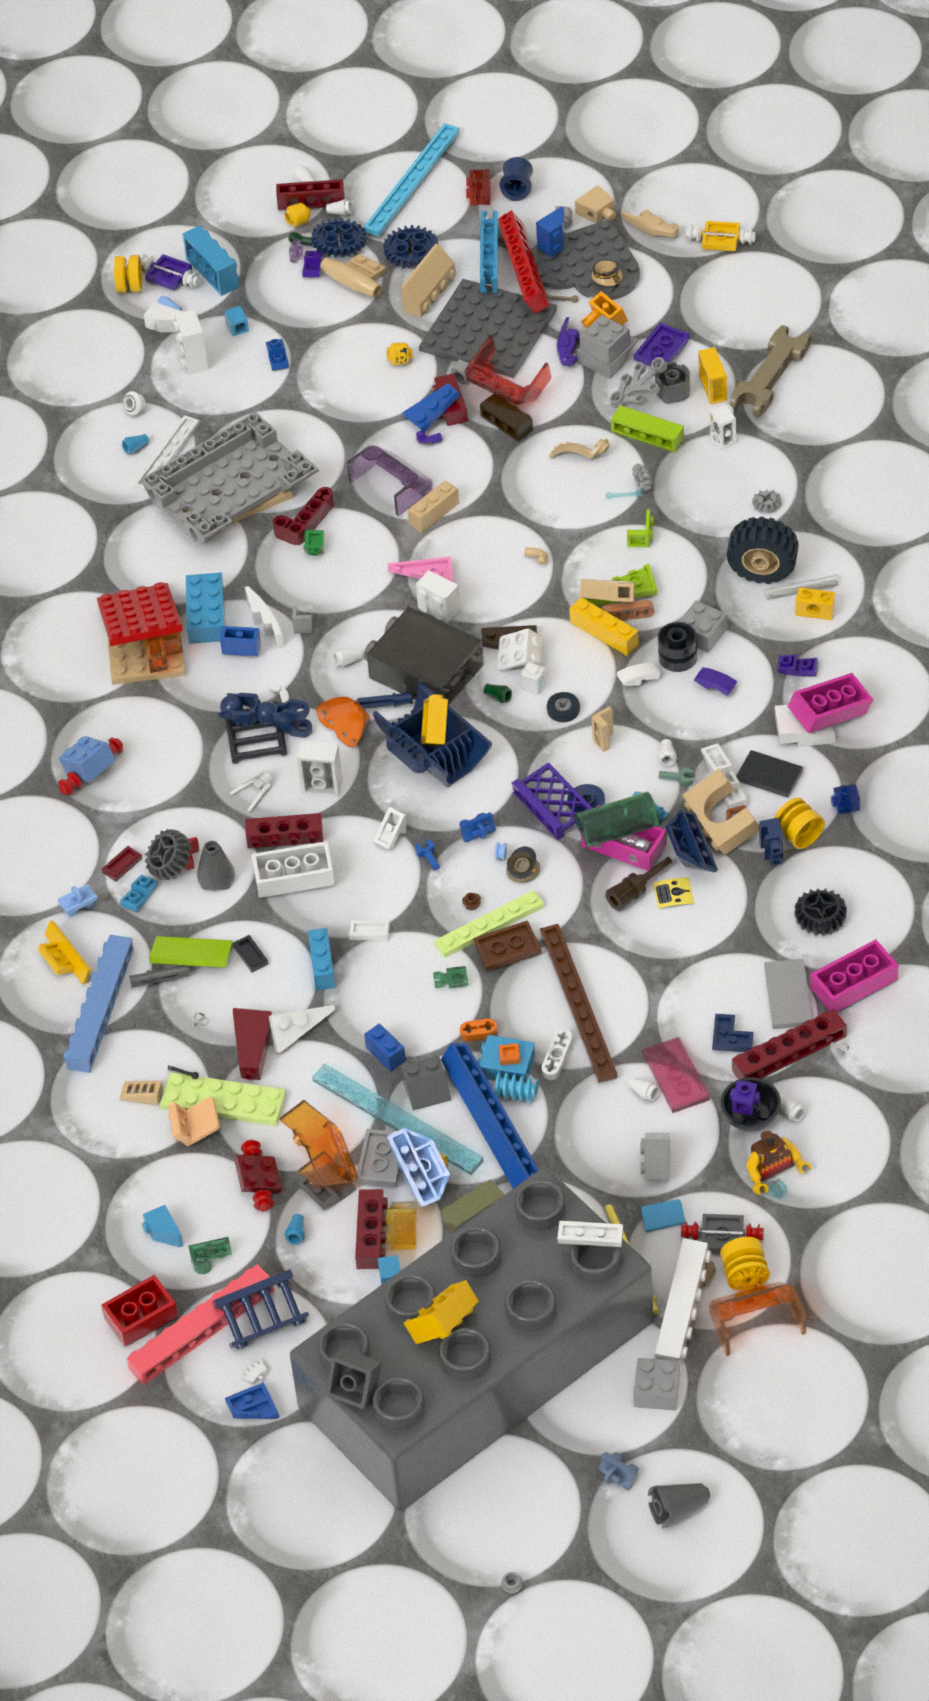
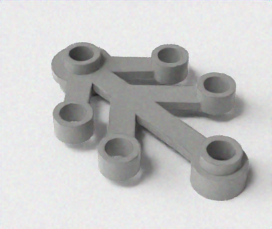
M661 357L655 358L651 363L652 369L641 378V374L646 371V366L642 362L635 365L633 377L628 373L623 374L618 391H615L610 396L611 405L615 408H618L620 405L623 406L625 403H637L639 406H642L647 401L646 397L641 393L636 396H630L633 392L650 391L653 395L659 393L660 386L656 382L651 384L644 383L655 374L666 371L667 363Z

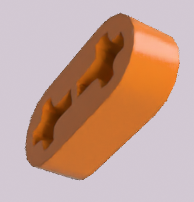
M493 1019L467 1021L460 1026V1036L464 1041L487 1039L488 1035L496 1036L497 1023Z

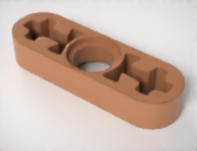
M650 600L610 604L601 608L621 621L648 618L655 612L653 602ZM625 610H632L631 612L624 613Z

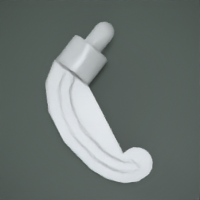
M281 686L269 688L270 691L280 694L282 703L289 700V695L285 688Z

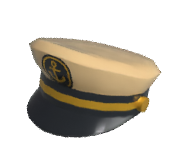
M600 260L593 265L592 278L600 285L614 286L623 278L622 272L619 269L621 265L613 260Z

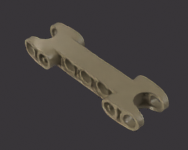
M781 325L768 342V350L771 352L750 382L741 380L731 396L730 406L737 409L743 404H751L754 406L753 415L757 417L762 416L773 402L774 391H772V388L793 359L801 361L806 355L811 344V334L804 333L800 337L792 338L788 336L789 327Z

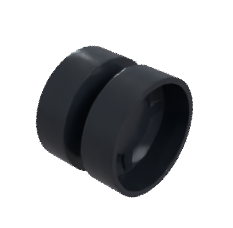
M672 622L659 630L658 660L663 668L672 672H683L695 665L697 661V634L692 626L683 622Z

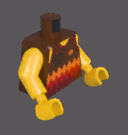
M771 1131L762 1132L761 1140L752 1144L751 1154L746 1163L751 1181L755 1183L753 1192L757 1195H761L760 1187H762L764 1193H768V1186L761 1183L762 1181L794 1166V1161L797 1162V1171L803 1174L805 1173L802 1171V1166L805 1164L811 1170V1165L800 1158L802 1155L791 1141L785 1137L780 1138Z

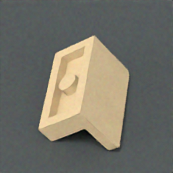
M607 707L591 716L593 742L603 752L610 749L609 735L613 733L611 707Z

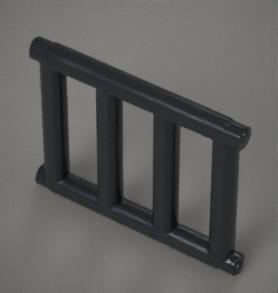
M225 718L232 763L237 764L239 760L275 754L287 755L284 731L276 727L275 733L239 739L235 737V732L274 726V723L265 725L257 721L253 726L248 727L241 724L234 725L232 720ZM278 740L279 746L238 753L237 746Z

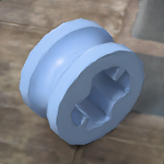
M497 842L495 846V859L502 858V860H505L507 844L503 843V845H500Z

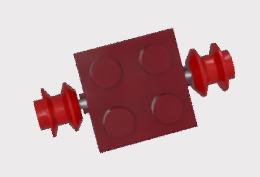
M251 1139L242 1144L241 1151L243 1154L236 1155L234 1161L241 1192L255 1193L252 1197V1200L255 1202L254 1208L265 1212L274 1205V1201L271 1199L272 1193L279 1194L282 1187L275 1157L262 1156L260 1142Z

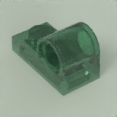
M229 1237L188 1245L193 1269L198 1274H207L211 1271L212 1259L232 1255Z

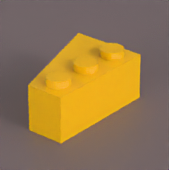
M466 1280L446 1288L432 1300L434 1303L427 1310L424 1307L418 1311L420 1315L414 1319H407L404 1325L416 1344L439 1337L444 1339L452 1333L451 1330L463 1322L462 1318L473 1312V1307L479 1301Z

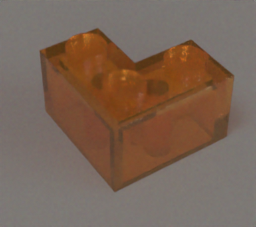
M180 632L143 640L150 673L169 670L166 656L183 653Z

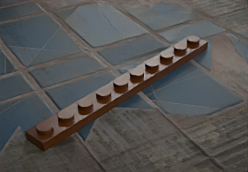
M559 924L540 928L541 937L598 1083L617 1078V1071Z

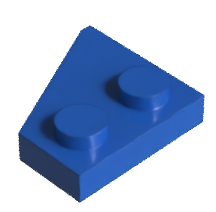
M264 1382L225 1398L233 1419L280 1418Z

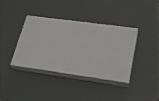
M804 959L764 962L772 1028L798 1027L805 1021L812 1020Z

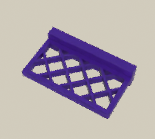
M549 762L523 780L519 781L516 779L511 782L514 794L557 840L564 837L563 832L594 811L586 800ZM548 770L552 773L551 778L542 777V774ZM530 782H537L536 788H528L526 785ZM540 783H550L549 789L540 788ZM562 783L563 789H553V784ZM538 793L548 794L547 800L539 799ZM561 794V799L551 800V795ZM573 795L574 801H564V796ZM549 805H559V810L550 811ZM563 805L572 806V812H562ZM576 806L586 808L582 813L575 812ZM560 817H570V821L563 825L560 822Z

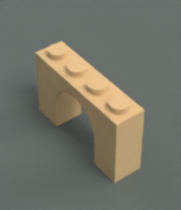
M717 769L682 796L686 800L683 804L687 810L696 813L700 825H703L702 831L705 836L712 838L713 841L710 843L716 852L720 850L725 856L759 831V824L747 808H744L725 822L717 823L711 821L710 815L715 804L735 790L722 771Z

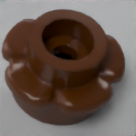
M470 892L462 898V903L466 909L476 910L480 906L481 897L477 893Z

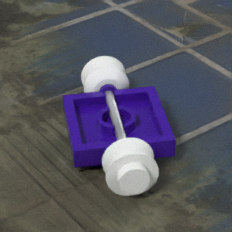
M147 254L140 256L142 270L144 269L147 272L145 275L146 281L174 291L182 281L184 286L189 285L190 288L198 286L200 282L199 273H192V264L164 254L161 255L156 263L153 256L148 257Z

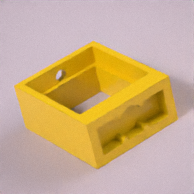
M716 348L699 350V378L709 403L715 404L727 401V375Z
M432 695L424 700L421 745L441 746L445 744L448 699H443V695Z

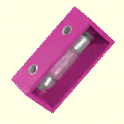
M597 805L580 831L582 847L647 871L653 868L667 845V830Z

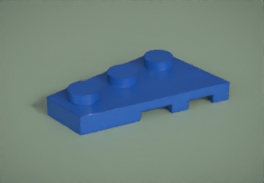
M447 383L402 412V414L417 428L425 432L460 396V393Z

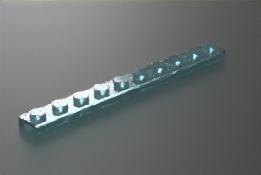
M324 1063L312 1076L313 1082L394 1130L399 1131L407 1128L433 1139L437 1150L448 1157V1162L472 1175L484 1162L481 1155Z

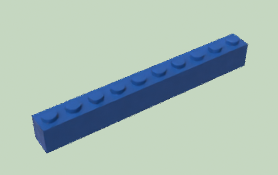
M450 1043L441 1058V1062L514 1189L539 1169L467 1043Z

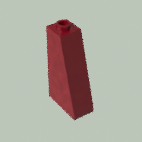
M233 1008L238 1062L242 1079L261 1080L271 1037L269 1016L272 1015V1011Z

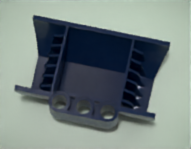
M419 683L414 708L411 710V715L405 714L404 719L398 718V723H390L377 711L373 712V717L379 728L386 734V746L392 754L413 772L423 773L427 770L444 786L450 787L473 771L491 749L492 742L447 705L445 744L441 746L421 745L424 700L436 694L423 683Z

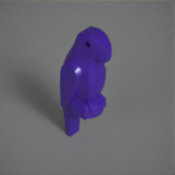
M569 317L565 318L556 344L557 354L563 366H573L577 362V356H574L573 353L576 343L580 340L578 330L569 328L567 331Z

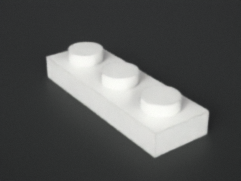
M559 1221L558 1243L622 1247L623 1224Z

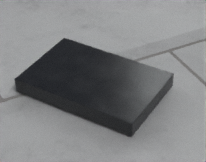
M750 750L736 777L741 783L789 798L803 772V766Z

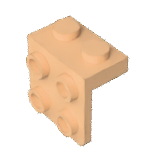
M212 1097L204 1099L187 1110L175 1101L168 1105L172 1135L187 1147L217 1131L220 1127L215 1100Z

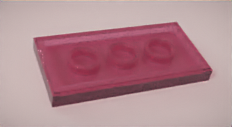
M679 1037L642 1049V1054L672 1113L710 1101V1096Z

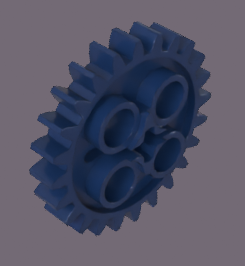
M334 218V221L328 219V223L322 221V225L317 224V228H313L311 233L313 248H317V252L322 251V255L328 253V257L334 255L336 258L340 255L343 258L345 254L350 257V253L356 254V250L361 251V248H364L366 243L364 228H361V224L356 225V221L351 223L350 219L344 221L343 218L340 221ZM337 230H339L341 246L338 243Z
M405 225L404 229L398 227V232L392 231V235L388 234V239H384V256H386L387 260H390L391 264L395 263L396 267L401 264L402 268L408 266L411 269L412 266L417 267L432 247L438 244V238H436V234H432V230L426 231V227L420 229V225L416 228L413 225L410 228H407ZM411 237H412V241H413V242H412V256H410V253H409V251H410V238H411Z

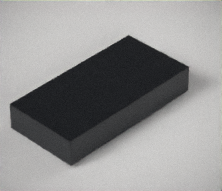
M250 935L232 943L233 948L251 973L269 965L268 959Z

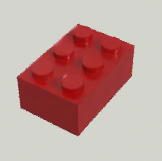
M155 1274L101 1304L104 1319L125 1347L178 1317L175 1301Z

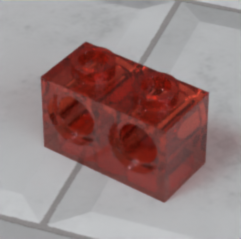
M490 169L469 170V177H466V186L469 187L466 188V198H470V205H490Z

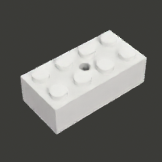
M327 841L251 854L259 898L335 885Z

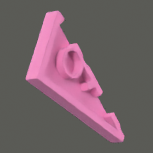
M451 557L388 563V571L421 579L430 570L454 582Z

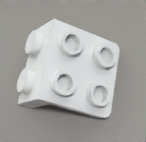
M530 629L501 636L499 641L498 669L503 671L521 665L526 666L528 662L540 665L542 636Z

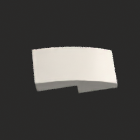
M654 663L637 664L617 672V676L624 686L640 685L642 679H659L661 674Z

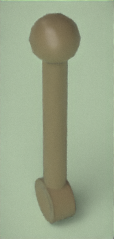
M546 294L548 299L572 300L574 303L579 300L576 295L565 297Z

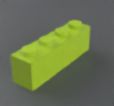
M620 405L611 418V432L672 452H676L684 440V426Z

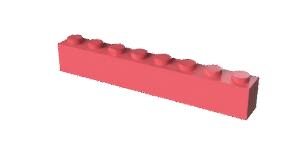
M258 1264L253 1268H249L238 1279L232 1280L224 1289L214 1293L206 1302L199 1304L192 1312L182 1316L171 1327L165 1328L161 1334L154 1339H150L139 1350L133 1351L126 1358L129 1370L143 1385L147 1384L228 1325L224 1311H221L220 1308L214 1309L213 1300L267 1279L270 1276ZM274 1286L270 1287L271 1291L269 1293L271 1294L275 1289ZM257 1292L252 1294V1299H250L252 1306H255L263 1300L262 1295L259 1296ZM239 1300L232 1302L231 1309L235 1319H237L246 1311L243 1303H240Z

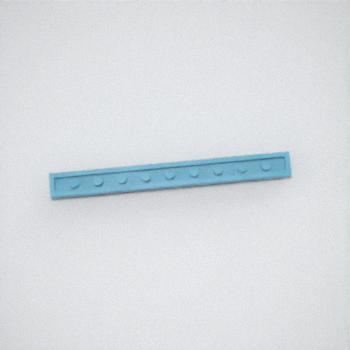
M446 123L442 125L365 224L364 231L378 237L381 235L459 134L458 127Z

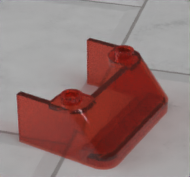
M489 335L466 367V379L515 405L535 401L552 378L549 363L545 362L530 385L522 387L495 374L493 365L488 363L496 351L493 336Z

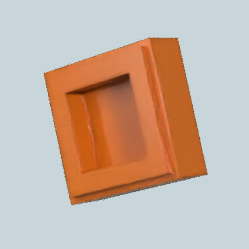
M518 1043L499 1045L501 1065L521 1063Z

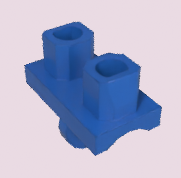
M482 812L477 814L476 818L462 820L459 824L464 842L478 837L484 839L486 834L496 831L491 812L486 814Z

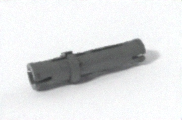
M187 965L157 971L147 970L146 973L129 975L131 987L134 988L141 985L149 984L151 986L153 983L189 977Z

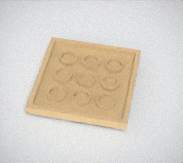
M181 632L111 647L108 640L112 685L185 676Z

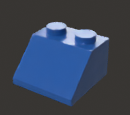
M562 206L536 222L537 248L550 258L564 250L565 215L564 207Z

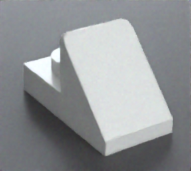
M389 807L373 842L392 850L399 833L406 834V815Z

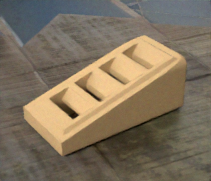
M125 1081L120 1094V1100L159 1105L163 1092L162 1081ZM128 1088L132 1089L131 1093H127Z

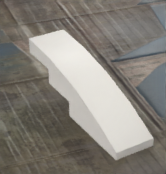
M245 587L246 600L254 625L262 624L265 636L273 635L277 648L283 647V634L270 608L250 587Z
M715 744L702 748L701 753L710 774L720 769L735 789L723 798L728 808L748 805L747 798L740 788V782L733 773L732 764L720 745Z

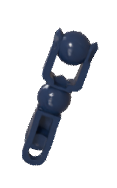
M227 693V696L220 703L221 712L218 713V716L230 719L234 723L248 727L253 726L257 721L265 725L274 723V727L282 729L290 736L301 738L308 737L313 730L310 720L305 719L310 712L309 705L305 701L290 699L284 703L277 702L275 705L270 701L261 703L258 695L254 693ZM243 706L250 707L251 709L243 711ZM298 727H306V729L301 730Z

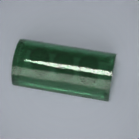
M648 791L574 814V821L587 848L659 826L658 812L654 800Z

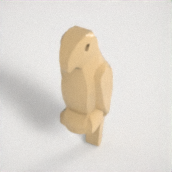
M647 209L642 211L639 216H633L625 211H621L622 218L651 236L673 238L679 233L678 224H667L662 218L652 215Z

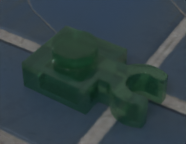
M466 966L446 968L447 973L440 971L433 973L434 979H440L434 981L435 988H441L445 984H448L449 988L468 986Z

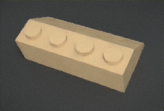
M435 244L402 284L401 292L404 312L421 318L425 312L429 311L433 302L437 301L439 295L447 288L449 282L455 278V262L439 244Z

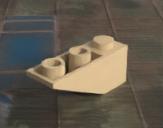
M581 579L580 597L634 602L636 582Z

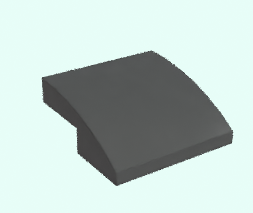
M330 1161L316 1173L312 1170L297 1183L323 1210L339 1203L356 1190L355 1185Z

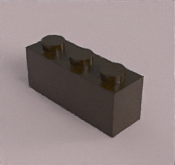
M496 393L480 403L481 417L519 442L533 431L532 417Z

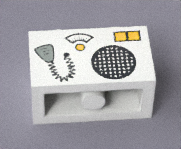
M726 405L710 411V437L720 450L736 444V418Z

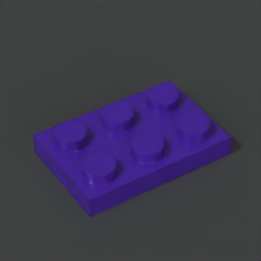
M659 323L633 355L634 360L651 366L652 361L657 357L663 358L666 363L672 362L690 340V334Z

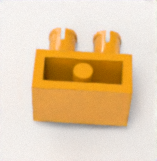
M601 291L588 302L592 312L583 318L581 323L587 329L603 315L623 326L628 319L623 308Z

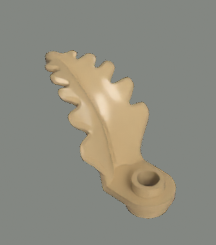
M607 438L604 440L600 439L594 446L595 450L592 451L578 443H560L559 446L554 447L549 457L553 458L562 452H575L592 459L598 453L600 455L604 454L610 447Z

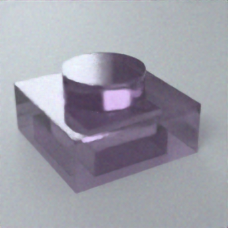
M294 238L289 248L290 262L297 263L299 257L303 255L304 249L301 247V239Z

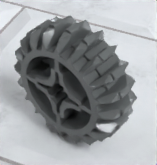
M173 829L161 831L160 835L155 834V839L151 840V845L147 847L149 850L145 853L147 856L145 859L147 863L146 868L151 875L162 880L175 879L176 875H181V870L185 869L186 863H189L188 857L191 856L189 851L192 849L189 845L190 841L185 834Z

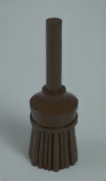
M666 857L643 875L631 873L622 882L607 889L605 897L611 907L619 912L633 899H637L640 895L644 894L647 881L672 863L671 858Z

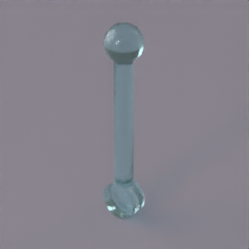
M637 490L636 492L613 494L607 492L606 498L611 499L612 497L622 496L642 497L643 491Z

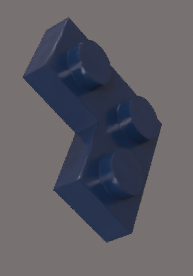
M715 1014L712 1050L747 1052L753 1048L754 1032L734 1031L735 1015Z

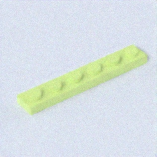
M532 890L434 940V944L443 957L446 958L473 944V938L503 929L544 908V902Z

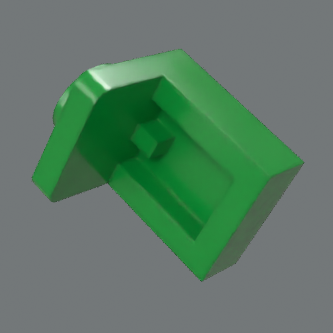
M306 530L305 545L303 546L305 553L312 556L323 553L324 530Z

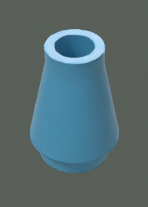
M143 434L125 437L122 440L123 450L127 454H133L149 443L148 436Z
M294 1214L292 1216V1220L285 1231L286 1240L290 1244H300L305 1238L304 1217L301 1214Z

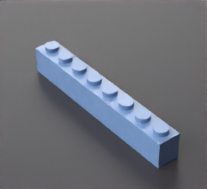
M109 935L107 942L103 944L102 957L98 958L97 971L93 972L92 985L87 989L86 1001L81 1005L80 1018L76 1019L74 1034H71L69 1039V1048L64 1052L63 1059L66 1061L67 1069L91 1072L134 952L133 941L130 937Z

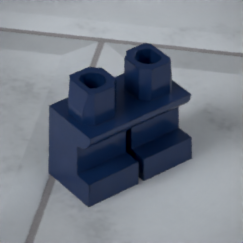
M773 818L759 821V845L761 849L764 848V861L769 860L771 866L782 864L784 836L779 819Z

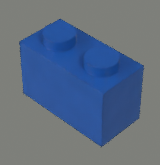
M223 626L220 637L222 654L258 656L261 646L259 628Z
M380 1023L364 1033L366 1049L390 1072L406 1061L404 1046Z

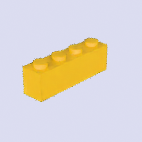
M582 597L569 608L570 623L624 655L628 656L639 646L637 629Z

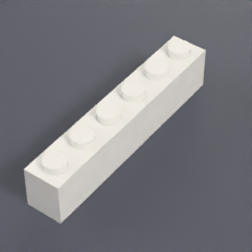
M683 1238L655 1351L656 1359L680 1361L681 1366L682 1359L687 1357L688 1347H686L687 1339L691 1340L693 1328L690 1326L692 1320L695 1321L697 1316L696 1301L701 1300L702 1289H700L701 1282H705L707 1270H704L705 1264L709 1263L711 1259V1251H709L708 1243Z

